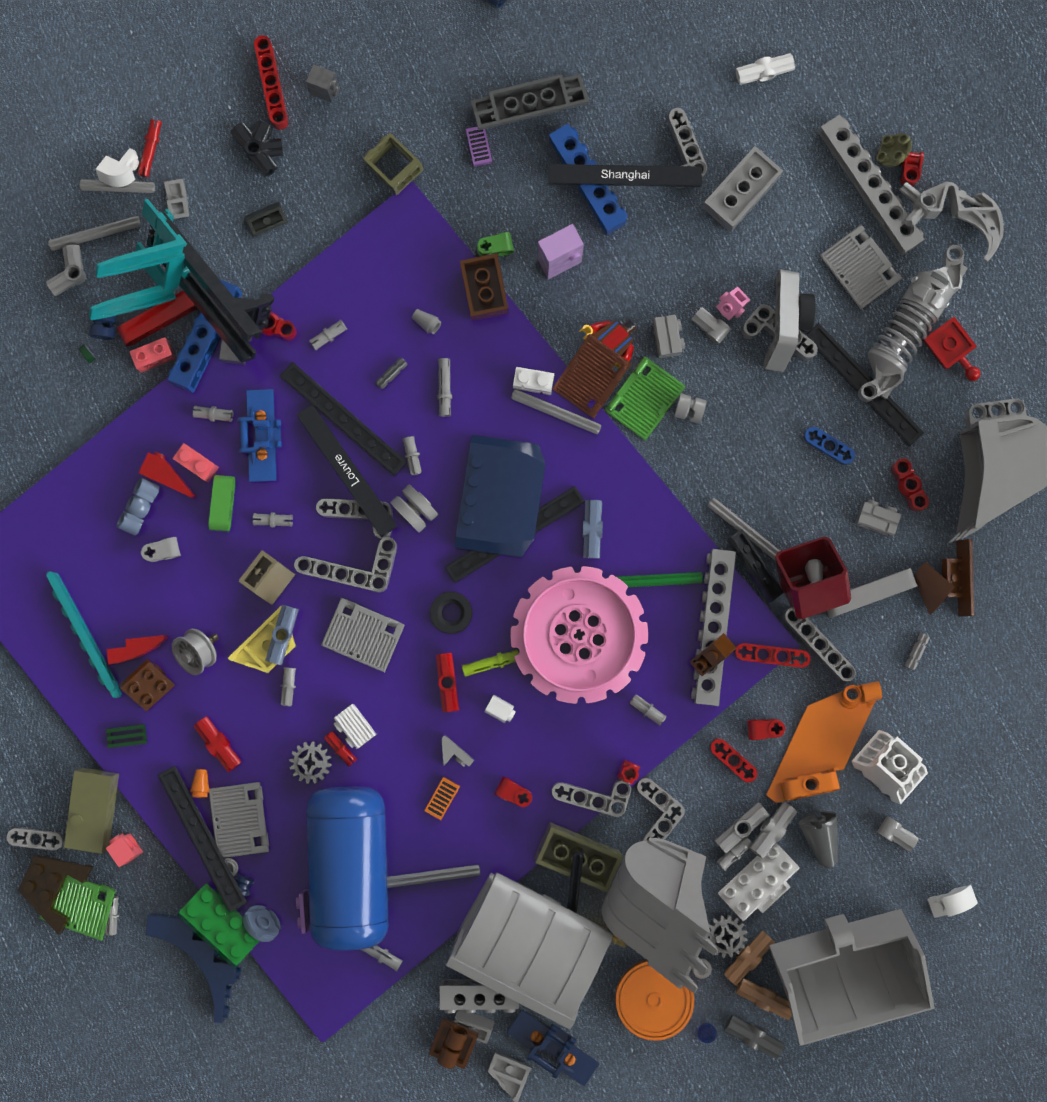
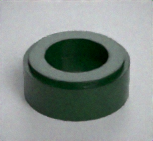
M85 344L79 347V351L89 363L96 360L94 354Z

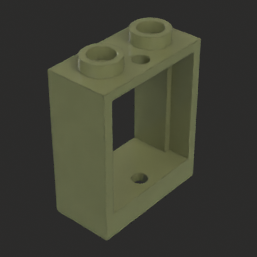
M391 133L382 137L378 145L368 150L363 158L366 166L396 195L424 170L421 162ZM394 147L410 163L390 180L374 164Z

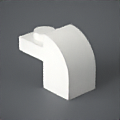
M129 148L120 161L105 156L96 168L99 181L112 187H123L132 183L135 180L133 170H136L139 165L137 153Z
M971 885L954 888L949 893L927 899L934 918L957 915L978 904Z

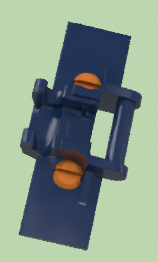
M521 1010L507 1031V1034L530 1049L526 1059L537 1063L550 1072L555 1079L562 1071L585 1086L600 1064L574 1045L577 1039L564 1032L555 1024H552L550 1027L545 1026L524 1010ZM540 1049L552 1054L559 1062L557 1068L535 1052Z

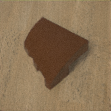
M924 562L914 575L926 609L932 615L955 587L927 562Z

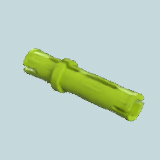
M518 649L502 654L500 652L496 656L462 665L464 675L467 677L493 668L505 667L504 665L516 662L515 656L519 652Z

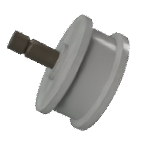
M189 629L185 632L184 637H177L173 640V655L186 672L192 675H199L204 671L205 667H210L216 662V651L213 643L219 640V637L216 633L207 637L200 630Z

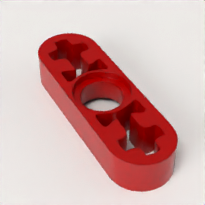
M715 739L711 742V752L745 782H753L757 778L756 768L726 741ZM716 743H723L722 748L726 752L728 751V749L731 750V752L726 754L724 759L721 758L722 756H724V754L721 751H717V753L715 752L716 747L714 745ZM731 755H736L739 758V763L736 766H731L728 763V758ZM743 761L746 763L743 765L745 769H752L751 774L753 776L751 778H744L745 773L741 769L739 772L736 771V769L741 767Z

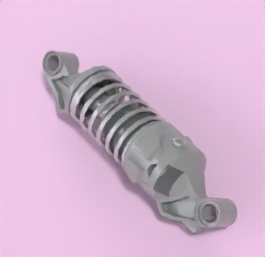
M952 245L943 253L944 267L918 272L912 278L911 284L901 298L900 304H898V312H893L894 318L888 320V324L891 327L883 328L887 336H878L883 344L873 343L874 347H871L867 353L873 370L874 380L865 383L859 388L858 397L861 401L869 402L879 396L886 400L891 391L904 380V374L907 370L906 363L912 362L911 355L917 354L916 348L922 346L921 340L927 338L926 332L931 331V324L936 323L944 309L949 305L952 296L961 288L962 277L968 268L963 265L964 251L960 246ZM949 252L956 253L957 259H952L949 256ZM905 346L912 347L914 351L908 352ZM900 354L907 355L909 360H904ZM864 388H869L872 391L871 397L864 395Z

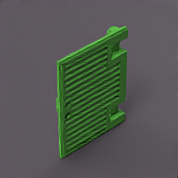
M644 356L604 411L646 441L686 386ZM646 366L651 369L647 376L642 374ZM620 402L624 407L618 413L614 409Z
M67 875L53 908L70 917L65 928L102 941L115 890L112 887L87 880L81 883ZM100 892L107 894L105 901L98 899Z

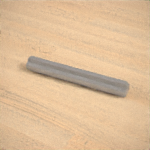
M81 179L80 189L83 191L154 193L155 184L153 182L133 181L123 187H112L99 180Z

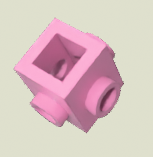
M736 287L730 293L726 291L719 298L721 302L716 308L722 316L730 320L734 316L736 318L740 317L745 312L744 307L751 300L739 287Z

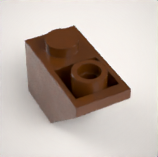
M723 633L689 662L703 676L726 659L736 647Z

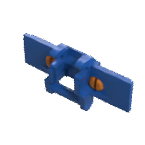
M246 390L247 417L238 418V422H240L241 447L239 448V453H248L249 482L277 481L276 449L282 448L281 420H275L274 390ZM247 423H253L256 441L254 442V447L248 448Z

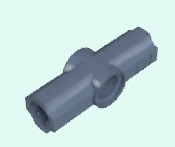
M585 500L583 558L600 559V539L602 538L603 521H601L602 501Z
M282 605L276 627L272 632V640L265 661L282 665L289 641L292 638V631L299 609ZM283 629L286 631L287 637L281 641L277 635Z

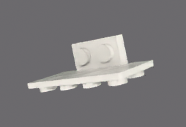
M774 843L764 859L756 856L718 894L744 921L757 908L763 914L790 888L786 881L799 870V866L777 843Z

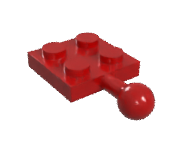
M955 317L922 340L945 370L959 361L965 369V377L969 381H976L980 378L981 372L979 368L972 366L965 358V355L977 346Z

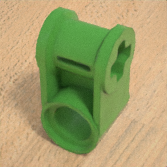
M509 232L481 238L477 244L479 256L495 253L498 256H506L515 252ZM484 245H486V247L489 248L488 251H485V249L483 248Z

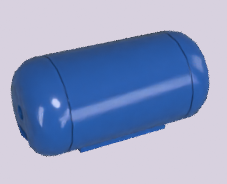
M363 786L330 787L317 790L310 796L306 806L309 928L311 937L318 946L327 950L350 951L374 947L384 940L389 927L385 805L383 798L376 790Z

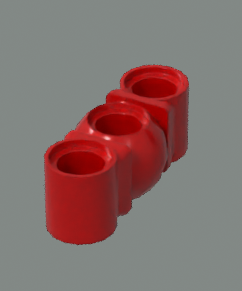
M270 312L268 320H273L274 324L271 328H263L261 333L266 336L275 335L286 341L293 340L296 337L297 330L292 322L283 320L277 314ZM285 327H291L292 331L289 334L285 335L282 333Z
M904 458L894 462L891 466V472L895 476L896 481H898L900 493L906 496L905 500L908 502L909 508L914 512L927 508L929 499L925 495L924 489L921 490V479L913 474L915 471L912 469L911 462ZM899 463L905 466L904 473L898 471L897 465ZM907 480L913 482V490H909L906 487ZM916 497L922 500L921 507L915 505Z

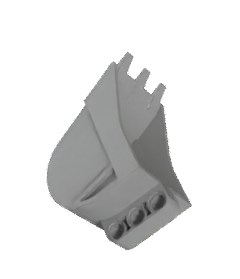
M1009 399L972 405L965 411L966 428L959 432L965 466V484L957 533L948 543L969 536L982 528L987 522L1047 487V425L1037 418L1027 416L1025 404L1022 400ZM1011 404L1016 405L1017 413L1011 411ZM992 407L998 409V416L992 414ZM973 409L979 412V418L972 416Z
M649 838L648 841L633 844L627 850L603 901L602 916L611 932L647 959L649 966L676 987L681 989L684 986L695 993L698 987L688 975L692 967L706 974L708 968L698 957L702 948L712 955H716L718 951L708 938L710 929L701 889L706 856L667 840Z

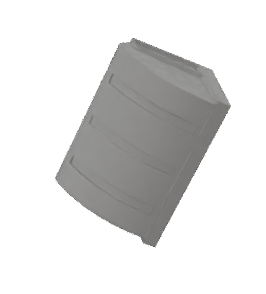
M498 872L495 874L490 873L459 928L446 966L571 1029L575 1023L579 1006L612 942L613 933L561 905V902L545 894L540 895Z
M902 909L848 923L844 914L824 919L825 930L769 945L773 961L789 1002L800 1046L935 1009L925 955Z

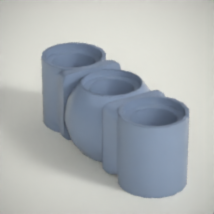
M144 478L138 480L133 491L135 495L130 497L126 505V511H123L117 522L118 529L134 536L137 535L144 521L142 518L149 512L150 502L153 503L159 492L158 485Z

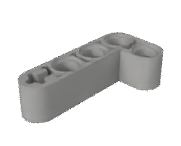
M674 108L669 113L668 126L684 165L682 166L702 167L703 180L707 171L706 162L686 113L681 108ZM674 117H676L677 119H680L679 124H678V121H677L676 119L673 120ZM679 134H687L688 139H681ZM688 150L694 151V152H695V156H694V157H689V156L686 154V151H688Z
M760 305L742 327L741 332L744 338L754 339L762 329L775 337V329L773 327L775 323V310L768 305ZM765 311L768 318H760L758 312ZM746 326H754L756 332L749 333L746 329ZM799 330L797 346L801 341L803 344L799 348L796 347L794 354L804 361L811 360L817 353V345ZM810 348V352L806 354L804 352L805 349Z
M321 499L316 505L317 512L326 518L369 520L366 515L359 513L360 507L355 500ZM380 501L383 506L388 507V513L393 517L391 506L387 502ZM327 504L329 507L336 509V514H334V510L330 509L325 513L321 508ZM344 504L350 506V511L347 514H341L340 508ZM373 527V533L379 539L389 537L391 535V532H389L381 538L378 532Z
M617 780L614 783L610 796L564 782H557L552 787V795L559 801L614 817H620L625 813L631 793L630 784L622 780ZM621 783L627 785V791L623 794L617 792V786ZM563 786V790L569 792V788H572L570 800L567 799V794L563 793L561 796H558L555 789ZM578 791L583 792L585 795L584 800L581 802L574 800V794ZM595 797L603 799L601 807H595L592 804ZM613 803H621L622 809L620 812L615 813L611 810Z

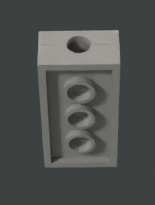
M754 146L708 197L702 208L731 233L777 182L783 170ZM756 173L759 178H754L751 174ZM739 187H744L747 191L742 192L739 190ZM726 201L733 202L734 206L727 205Z
M442 979L440 983V1010H444L445 1013H455L456 1010H464L465 1013H475L476 1010L494 1013L496 1010L503 1009V1012L513 1013L515 1009H519V1003L506 996L497 998L495 995L498 992L473 979ZM462 994L465 998L460 999L456 995ZM476 994H483L484 998H477Z

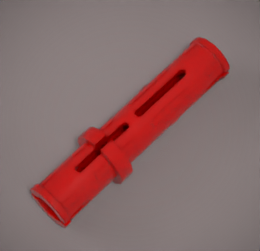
M150 119L148 133L144 137V140H146L137 172L139 176L143 175L145 169L144 177L149 178L156 144H159L160 140L158 136L162 122L159 120L156 123L155 119Z

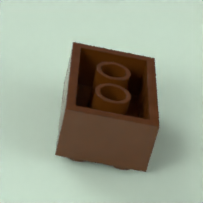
M498 254L460 260L471 321L509 314Z

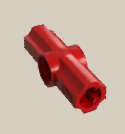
M437 654L436 663L442 712L459 711L453 654ZM445 677H450L453 681L450 688H445L442 685V680Z
M208 716L193 726L205 741L208 751L214 757H217L227 772H230L242 763L230 747L231 744L227 737L221 731H218Z
M624 760L618 769L617 778L633 785L634 781L638 779L640 766Z

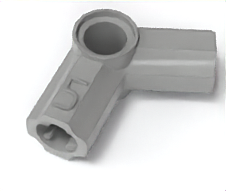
M72 244L62 247L65 270L46 281L54 296H58L74 285L82 284L86 279L79 245ZM79 271V275L76 278H72V273Z

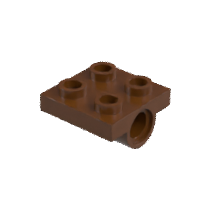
M149 659L119 684L120 689L145 711H148L175 686L174 682L167 677L165 672Z
M443 1018L429 1055L436 1057L437 1062L445 1068L452 1069L458 1066L465 1069L479 1032Z

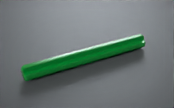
M702 572L617 577L628 587L700 584L703 582Z

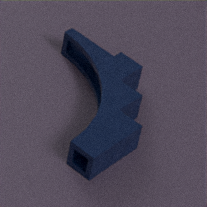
M157 913L149 914L145 935L161 938L175 944L198 964L212 992L214 1022L222 1023L229 1016L230 1006H227V998L231 997L232 986H229V984H235L237 979L241 978L242 968L238 964L234 969L225 960L216 959L220 955L205 941L196 937L197 934L178 916Z

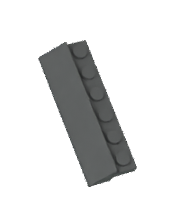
M562 74L490 91L487 97L471 100L478 130L589 104L581 74L563 78Z

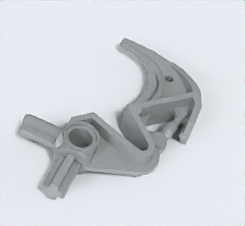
M906 182L899 190L914 202L912 204V212L905 219L908 227H914L921 218L935 219L941 213L946 194H948L952 218H958L974 225L985 236L988 249L983 260L987 263L998 249L1003 238V218L995 201L984 192L977 193L972 198L964 190L959 191L957 185L953 182L941 183L922 193ZM964 200L979 207L965 208L961 202Z

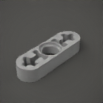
M14 828L7 834L8 843L20 847L57 850L62 848L65 842V838L61 833L53 831ZM18 832L19 836H26V839H18L16 842L12 835ZM34 833L39 834L41 837L39 844H33L31 841V836ZM55 836L56 840H59V843L55 846L53 842H45L46 839H53Z

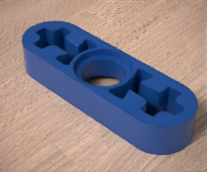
M810 427L805 431L804 440L807 444L840 464L848 465L854 460L855 452L852 448L821 429ZM816 432L817 438L821 439L824 436L825 439L822 440L819 446L817 445L819 440H810L808 433ZM826 441L834 443L833 451H827L824 448ZM840 446L841 449L839 451L842 453L848 451V456L850 457V459L843 460L842 454L837 453V455L835 456L834 453L838 450V447Z

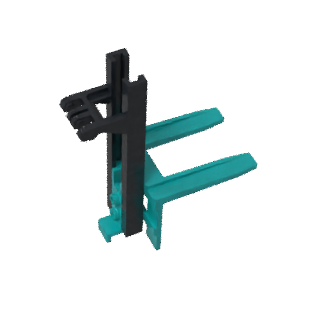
M145 199L142 215L152 228L149 229L150 235H148L146 244L149 248H145L141 242H137L135 252L98 263L95 275L97 278L144 268L158 286L90 307V320L108 318L175 300V289L180 286L241 363L255 359L256 351L248 341L253 336L256 339L260 338L261 330L267 328L268 318L272 310L271 304L274 302L273 295L265 293L260 295L259 299L233 297L175 226L172 213L168 209H165L164 213L158 212L151 202ZM159 264H163V266L166 268L165 272L162 270Z

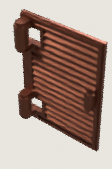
M589 334L552 389L594 419L632 364ZM616 363H619L621 366L616 372L612 368ZM591 399L595 401L592 408L587 406Z

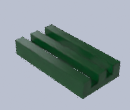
M146 724L106 729L108 748L148 743ZM142 729L141 733L112 736V732ZM141 736L143 740L113 744V740Z

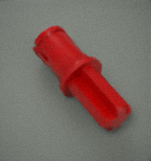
M333 731L325 736L324 739L335 751L334 754H338L348 767L357 760V757L346 747L347 744H344Z

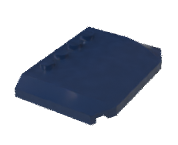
M472 435L455 537L456 549L518 558L524 556V553L531 546L535 538L546 466L539 444Z

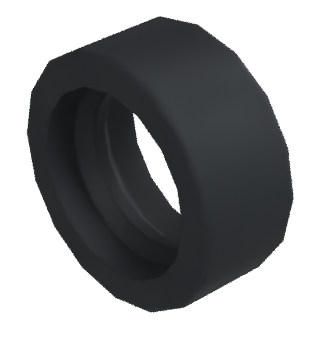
M799 293V330H812L816 312L815 295Z

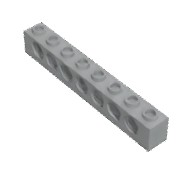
M838 115L822 125L818 133L900 255L903 256L925 240L923 238L924 234L919 227H908L906 225L905 219L910 213L906 212L902 207L901 199L893 194L890 183L881 176L880 168L872 163L869 152L860 145L859 137L851 132L848 121L842 118L841 115ZM836 135H843L845 141L838 140ZM848 150L854 151L855 154H856V156H854V157L849 156L848 153H847V151H848ZM858 166H864L866 172H860ZM869 181L875 182L876 185H877V187H876V188L870 187L869 184H868V182H869ZM879 197H885L887 203H881ZM889 213H896L898 219H892ZM900 228H906L908 235H903L900 232Z
M712 549L711 553H707L706 564L709 565V571L705 572L704 584H707V589L702 594V603H705L704 611L701 610L700 622H703L702 630L698 631V641H701L700 649L696 650V655L706 648L708 641H714L723 633L727 636L735 551ZM716 565L724 567L722 575L715 573L714 568ZM714 584L721 585L722 592L720 594H715L712 591ZM712 603H717L720 606V611L717 614L712 613L710 610ZM710 622H715L718 626V630L715 633H711L708 630ZM724 660L703 676L694 668L693 680H696V688L692 687L691 699H694V703L719 706ZM705 679L711 682V688L708 691L703 690L701 686Z

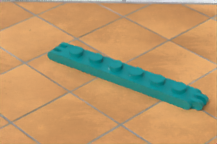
M48 572L46 576L54 590L52 594L62 604L63 608L61 610L66 618L69 617L73 633L75 635L78 634L81 640L79 642L81 648L89 654V663L93 669H97L100 683L106 686L113 698L121 697L122 693L119 685L58 573Z

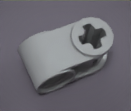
M177 537L166 538L144 545L141 550L142 557L150 562L180 557ZM150 549L155 551L153 557L147 555Z

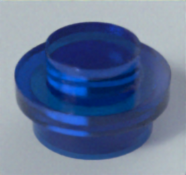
M704 1023L699 1026L697 1035L703 1043H711L717 1037V1030L712 1024Z

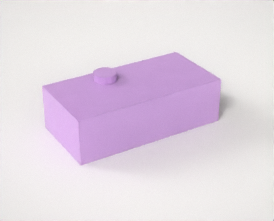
M573 224L538 241V261L548 279L582 262L584 244Z

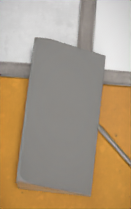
M457 1010L453 1021L479 1032L477 1041L485 1044L488 1043L494 1020L474 1013H465L464 1010Z

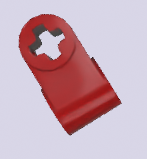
M910 152L908 157L901 162L900 183L902 186L907 182L914 187L920 179L924 152ZM906 175H912L914 180L908 179Z
M778 719L747 720L749 740L778 738L785 733V725ZM774 723L781 727L777 733L771 730V727L775 725Z
M504 776L494 793L500 798L520 807L528 806L533 799L529 790ZM524 793H526V797L529 800L528 802L524 801L523 803H521V798H519L518 796L519 794L523 795Z

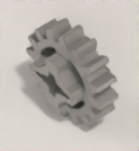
M312 741L310 746L307 742H304L303 748L300 745L297 746L298 752L292 751L295 757L289 759L290 762L294 763L290 769H295L296 772L293 776L299 775L300 782L305 778L306 784H309L311 779H313L314 783H317L318 777L321 780L324 779L323 773L329 774L330 771L326 768L332 766L328 762V759L332 757L326 756L328 749L322 750V744L316 747L315 741ZM308 750L307 755L304 758L299 757L302 752ZM316 751L321 754L323 760L317 757ZM310 757L315 762V765H312L311 768L306 763V760H309ZM298 765H301L305 769V774L300 770ZM317 767L322 768L318 774L313 775Z
M729 914L726 919H724L723 915H720V920L718 921L713 918L714 924H709V940L718 949L716 955L720 952L722 958H725L726 954H729L732 958L733 952L739 955L738 949H745L742 942L748 941L743 936L747 933V930L741 929L744 924L742 922L737 924L738 918L735 917L731 920V915ZM727 923L734 925L737 929L728 928ZM720 925L719 931L714 934L715 929ZM725 930L730 935L728 936V943L722 938ZM735 939H738L736 945L733 946ZM715 943L724 944L725 949L718 947Z

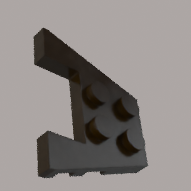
M36 855L33 856L18 891L57 934H61L70 917L54 909L53 906L66 877L69 875L84 883L93 866Z

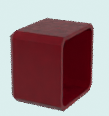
M821 537L777 552L775 561L779 583L797 618L804 619L849 604L851 591L848 570L830 538ZM812 559L820 560L824 565L823 580L810 584L804 569L806 563Z

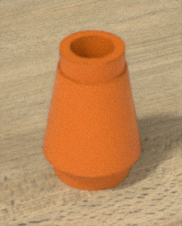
M196 769L190 790L192 797L207 798L208 793H210L207 770Z

